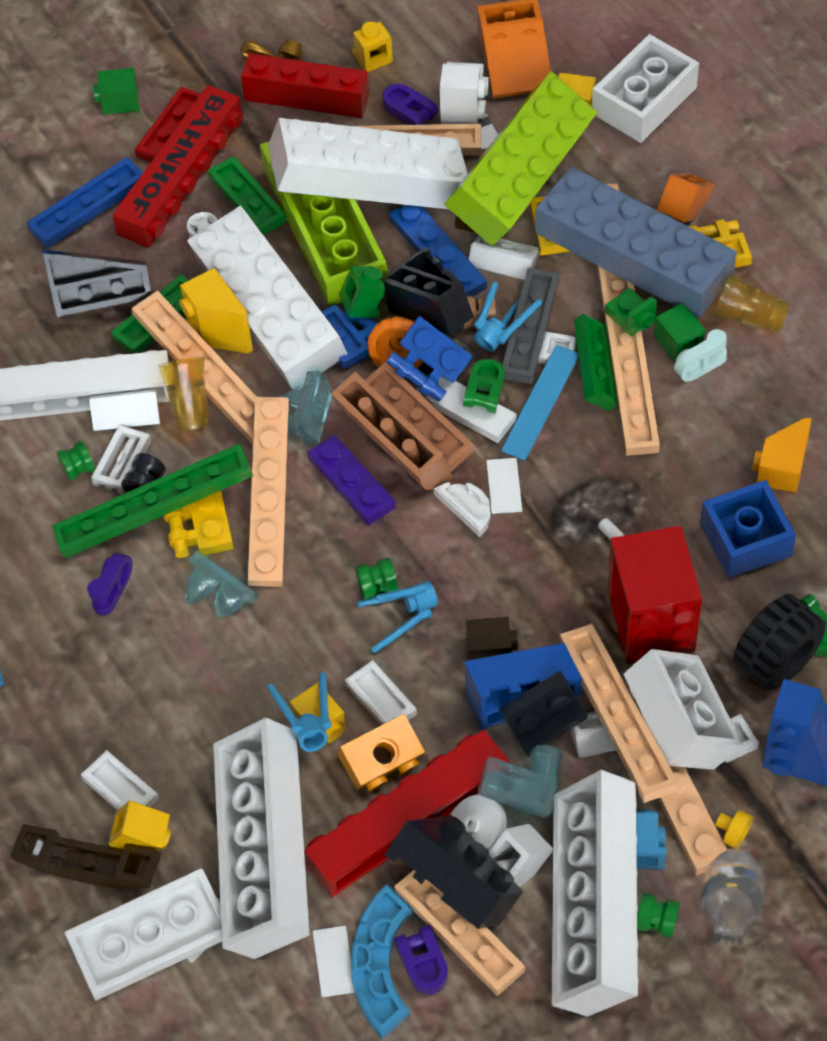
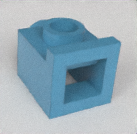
M651 809L636 811L637 869H664L666 860L665 827L658 826V813Z

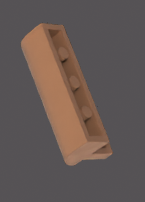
M386 362L365 380L357 372H354L330 393L336 405L424 489L434 490V488L453 479L451 472L476 450L474 444L406 380L394 373L395 370Z

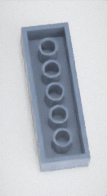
M570 167L536 207L535 233L674 306L684 304L699 319L734 276L737 251L573 167Z

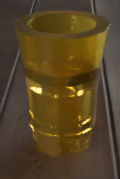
M730 275L718 303L715 318L744 323L765 331L768 328L780 333L790 303L778 300V296L764 292Z
M204 357L185 358L159 364L158 367L166 386L177 430H189L209 425L207 414L209 408L204 378Z

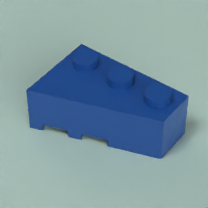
M565 643L464 661L465 696L481 731L505 723L506 721L498 708L559 671L562 672L576 697L581 695L582 678Z
M783 679L771 718L763 768H767L779 776L791 775L827 786V706L820 689Z

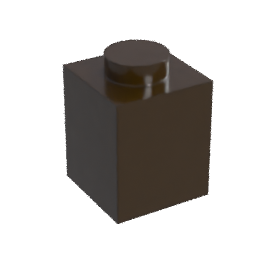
M508 617L466 620L469 660L518 651L517 630H510Z

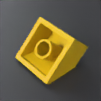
M215 268L180 285L183 299L179 300V303L186 315L185 320L211 348L246 354L253 351L248 313Z

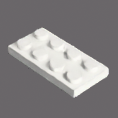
M201 868L64 933L94 1000L97 1001L222 942L221 905Z

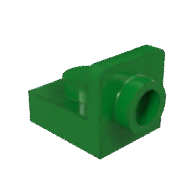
M629 287L605 304V313L625 332L633 336L641 329L645 330L653 324L656 318L657 300L651 296L644 301Z

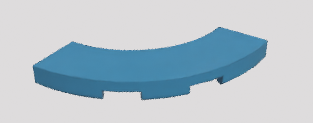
M388 884L374 896L361 916L351 952V974L358 1004L364 1017L382 1040L410 1015V1009L403 1003L393 985L389 962L394 942L393 938L396 937L402 925L413 914V909Z

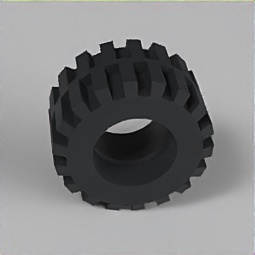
M785 594L769 603L751 621L737 643L733 661L767 691L775 690L781 687L783 679L791 680L809 662L822 642L826 630V622L794 595Z

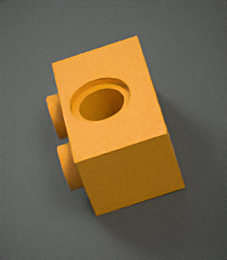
M405 714L344 744L337 751V755L356 790L359 791L367 787L369 792L387 783V775L397 770L400 775H403L420 765L418 759L425 753ZM379 747L387 749L391 754V762L388 764L377 762L373 756V750Z

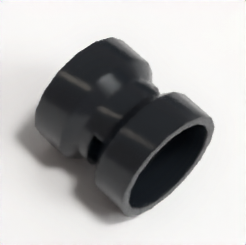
M138 453L131 463L132 470L125 474L121 486L126 492L132 491L163 477L166 467L158 458L150 454Z

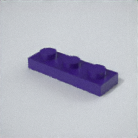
M335 434L307 452L310 462L368 526L396 508L395 500Z

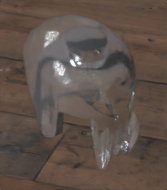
M728 849L721 852L708 865L704 875L699 910H707L714 920L715 944L722 938L725 944L729 939L731 944L737 939L738 945L741 946L750 924L758 915H762L767 887L765 876L758 862L749 853L740 849Z

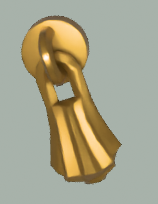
M252 39L247 40L240 48L244 61L247 60L249 53L279 58L288 57L296 60H301L303 55L301 50L302 44L289 39H285L284 44H280L279 56L272 54L270 50Z

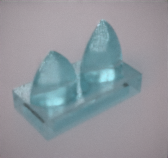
M319 370L307 372L304 384L293 388L282 396L289 398V405L298 407L297 411L288 416V433L300 435L307 445L320 443L332 397L330 393L333 392L332 387Z
M197 550L188 561L195 566L186 588V602L188 604L203 599L220 584L221 586L215 599L216 616L221 617L235 612L245 602L253 606L260 595Z
M489 756L484 762L477 795L547 818L551 813L558 780Z

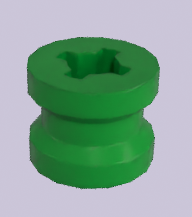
M82 441L76 442L74 447L69 450L61 449L56 451L60 465L70 482L76 480L81 473L86 472L90 474L95 471L91 456Z

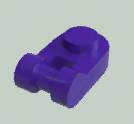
M393 84L383 91L384 109L406 123V125H425V121L432 119L439 111L433 101L404 84ZM415 107L416 109H418V111L415 112L411 109Z
M115 552L111 557L105 559L99 579H95L88 584L87 591L96 614L104 616L113 611L131 576L133 566L131 556Z
M430 925L418 928L419 933L406 937L405 934L393 938L399 957L404 964L413 987L420 993L428 995L441 991L447 984L448 970ZM422 947H424L427 951L426 953H423L416 957H414V954L412 952Z

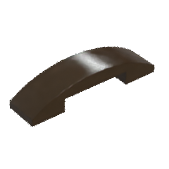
M22 824L10 857L12 860L23 865L66 879L105 887L143 889L150 888L161 852L125 844L124 849H118L63 838L59 836L57 830Z

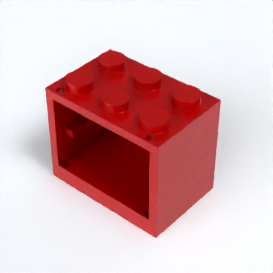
M681 525L611 538L607 594L626 664L636 663L651 649L684 654L695 652L702 596Z

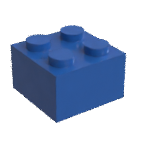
M767 480L702 502L700 525L728 579L792 557L796 534Z

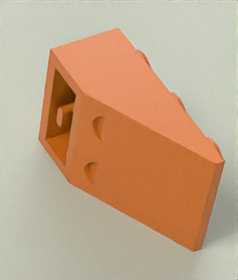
M516 0L477 6L478 35L493 99L531 93L551 72L543 19L538 0Z

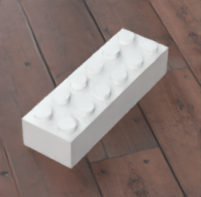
M278 118L268 145L277 191L448 209L444 203L468 174L458 139Z
M241 205L187 240L197 261L205 272L215 268L246 309L250 333L293 392L339 362V357L344 354L347 355L340 336Z
M264 718L213 744L223 949L253 959L310 935L297 737L291 728L268 718Z
M599 770L554 794L552 1006L587 1017L638 996L639 983L637 957L636 782L604 770Z

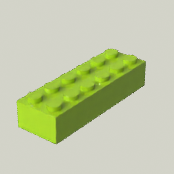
M551 71L532 90L444 205L493 246L512 228L598 112Z
M269 142L260 144L263 170L282 210L286 214V219L328 307L342 303L339 294L351 266H373L382 272V277L388 273L387 262L356 200L277 191L268 148Z

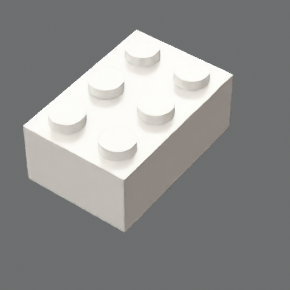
M649 34L593 88L592 107L598 112L596 117L642 143L697 88L699 62Z
M651 649L624 673V677L630 687V694L636 700L644 720L669 766L714 770L743 746L698 655Z

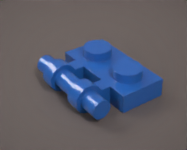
M336 304L322 311V314L340 336L347 355L344 354L339 357L340 361L338 362L344 370L369 357L368 336L377 324L372 318L348 317L347 312H342ZM353 324H360L363 330L358 332Z
M419 316L398 343L409 351L403 359L393 351L386 362L396 369L394 373L402 379L406 377L420 387L418 391L426 397L430 395L440 402L447 391L437 384L439 379L443 377L451 384L454 383L473 356ZM417 359L433 369L428 377L413 366Z

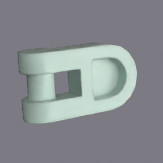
M719 329L712 330L708 333L707 340L691 349L683 350L677 356L674 370L683 381H693L726 362V333Z

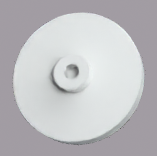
M473 795L464 799L451 813L452 816L464 823L466 831L476 842L483 844L488 850L492 848L506 829L507 820L503 807L486 795Z

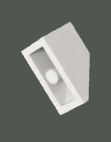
M530 824L505 829L489 850L491 858L501 868L511 873L514 882L521 887L537 873L552 853L553 848Z

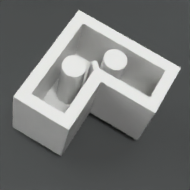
M447 62V64H443L440 80L441 124H479V119H485L486 100H482V98H485V95L488 96L489 77H484V64Z

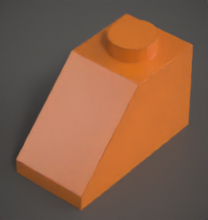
M690 173L670 174L657 211L681 223L694 221L713 192L716 184Z

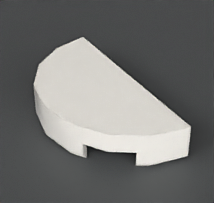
M450 482L434 488V495L476 535L480 537L487 530L491 512L489 499L481 489L471 483H466V485H450Z

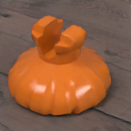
M395 316L385 318L375 325L368 336L367 344L369 356L372 357L376 367H380L385 363L393 351L403 359L409 351L398 343L414 321ZM417 359L413 366L419 370L423 362Z

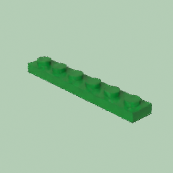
M239 443L52 525L60 552L64 558H68L254 475L245 452Z

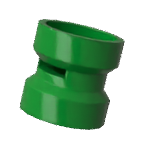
M389 557L378 560L377 564L373 566L367 564L355 566L358 585L364 600L375 597L379 591L387 593L398 590L396 575Z
M643 893L637 914V930L647 932L654 928L655 931L659 932L660 936L672 939L680 902L670 899L665 902H657L654 895Z

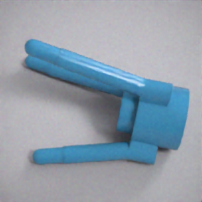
M496 281L492 282L481 313L473 324L478 330L473 336L474 341L483 349L494 352L499 344H504L508 337L542 304V300L537 299L506 328L508 322L516 314L519 299L501 321L490 317L487 321L486 318L498 287Z
M427 580L406 589L379 594L373 598L357 602L358 607H364L403 598L407 610L410 613L414 611L417 613V615L371 648L373 653H377L420 621L432 617L430 609L438 606V599L430 581Z
M321 672L319 674L320 717L308 713L301 715L297 719L275 686L268 684L267 689L289 721L300 747L306 752H315L324 747L328 740L326 730L332 726L328 717L326 673Z

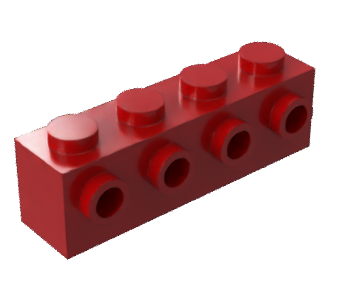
M249 53L241 74L244 101L363 119L370 96L368 71L356 68Z

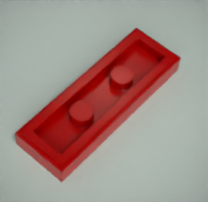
M181 86L134 149L135 156L151 162L198 99L200 93Z

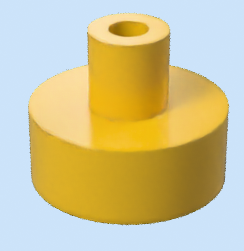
M739 810L734 818L721 813L715 826L726 831L723 842L738 849L750 830L754 816L742 810Z

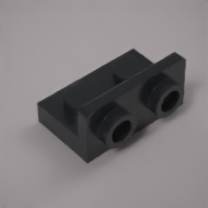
M561 671L498 708L527 754L532 753L588 717Z

